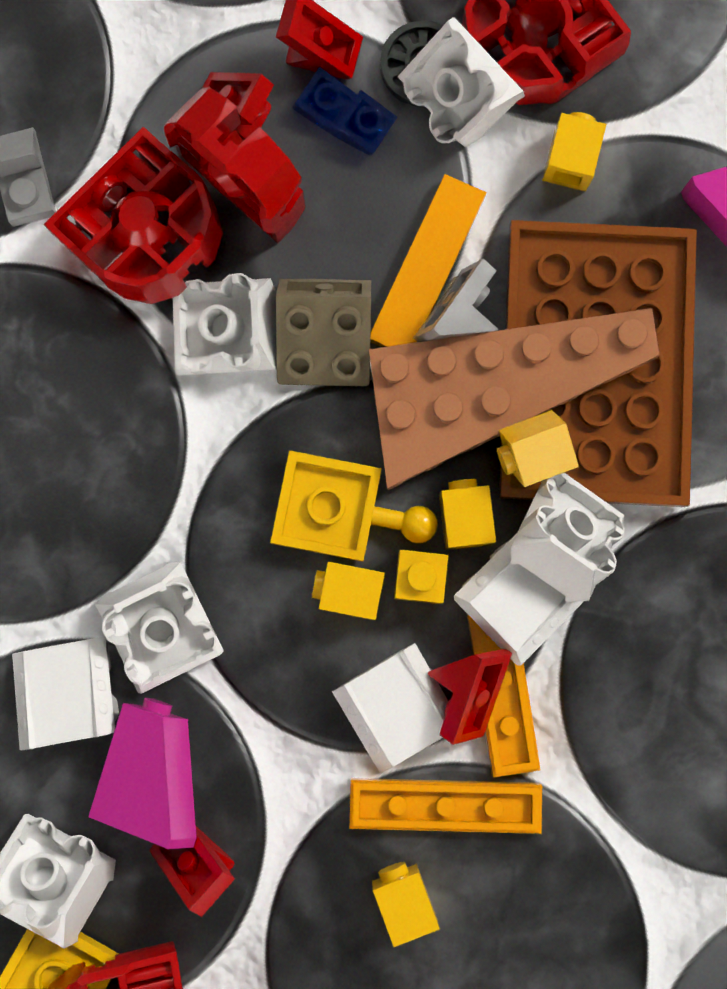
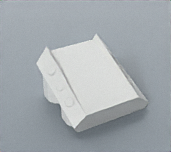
M455 17L448 20L398 75V78L403 82L404 92L411 103L417 106L424 105L431 112L429 118L430 131L435 139L443 144L458 141L464 147L469 146L482 138L484 133L518 100L525 97L524 91Z
M242 273L229 274L220 282H204L199 279L185 282L187 288L179 296L173 297L175 371L178 375L275 370L277 367V291L271 278L252 279Z
M566 473L542 480L511 545V565L520 564L565 595V602L589 601L595 586L615 571L617 560L611 548L623 538L625 529L623 525L624 515Z
M516 533L509 541L498 547L490 556V560L462 585V588L454 595V600L500 649H507L512 652L511 660L521 666L584 601L565 602V595L520 564L511 565V545L517 535Z
M181 562L167 563L164 567L113 592H108L95 603L103 620L102 631L107 640L115 644L124 663V671L140 694L221 655L224 651Z
M106 637L12 654L20 750H29L114 733L119 709L117 699L111 693L109 675L111 660L110 654L107 651Z
M415 643L391 655L332 691L380 773L396 766L443 738L439 733L445 719V707L448 700L438 682L428 675V672L431 670Z
M24 814L0 852V914L65 949L78 942V935L107 884L113 881L116 860L100 852L91 839L82 835L70 836L56 829L53 823L48 820Z

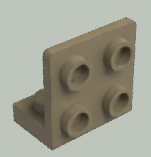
M279 279L276 292L278 384L369 385L371 280Z

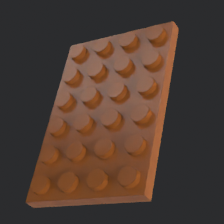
M511 220L509 225L505 329L650 308L653 310L659 348L657 359L606 384L599 385L577 396L572 401L551 409L567 424L579 466L564 473L608 504L669 507L690 506L697 229ZM500 463L499 498L533 500L542 481L524 487L513 473L506 475Z

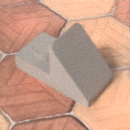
M33 127L0 136V191L7 219L12 227L50 218L56 212L36 131Z
M484 259L462 269L413 339L417 342L498 331L497 327L476 309L488 296L490 288L486 285L497 270Z

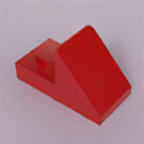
M286 0L276 33V38L289 46L286 56L287 64L342 79H352L363 36L313 0Z
M210 72L202 88H212L237 106L241 123L235 130L245 140L258 127L261 128L271 110V104L266 99L274 84L260 73Z
M500 649L475 654L428 672L430 677L453 692L452 698L445 707V719L439 733L440 736L452 745L484 736L512 652L507 649Z
M196 826L197 838L193 848L166 849L154 844L149 851L187 908L202 917L235 880L230 872L235 863L230 856Z

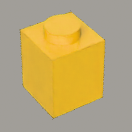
M582 112L561 113L554 130L542 181L586 192L594 177L607 124L597 122L593 116Z
M552 410L498 430L503 446L497 448L501 466L506 475L513 473L524 487L579 467L567 424Z
M476 479L449 482V490L441 491L439 494L445 551L489 546L496 543L489 485L477 487Z
M400 550L398 553L394 599L443 604L448 555Z
M328 562L326 572L320 570L316 572L312 598L320 600V610L376 620L385 573Z
M399 862L385 867L378 872L380 878L372 881L373 893L393 947L440 930L435 911L417 864L407 867L405 862Z

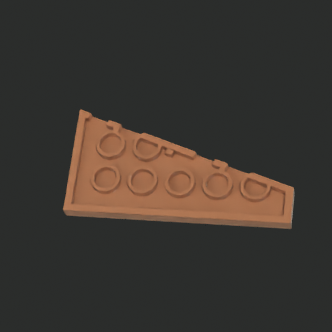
M652 308L369 349L387 489L390 490L403 484L404 481L422 472L429 471L469 449L472 450L500 436L499 429L545 413L559 405L561 406L599 385L606 384L657 359L659 348Z

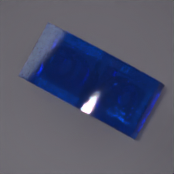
M321 67L318 68L292 107L323 130L370 156L374 154L398 118L364 91L360 90L356 94Z

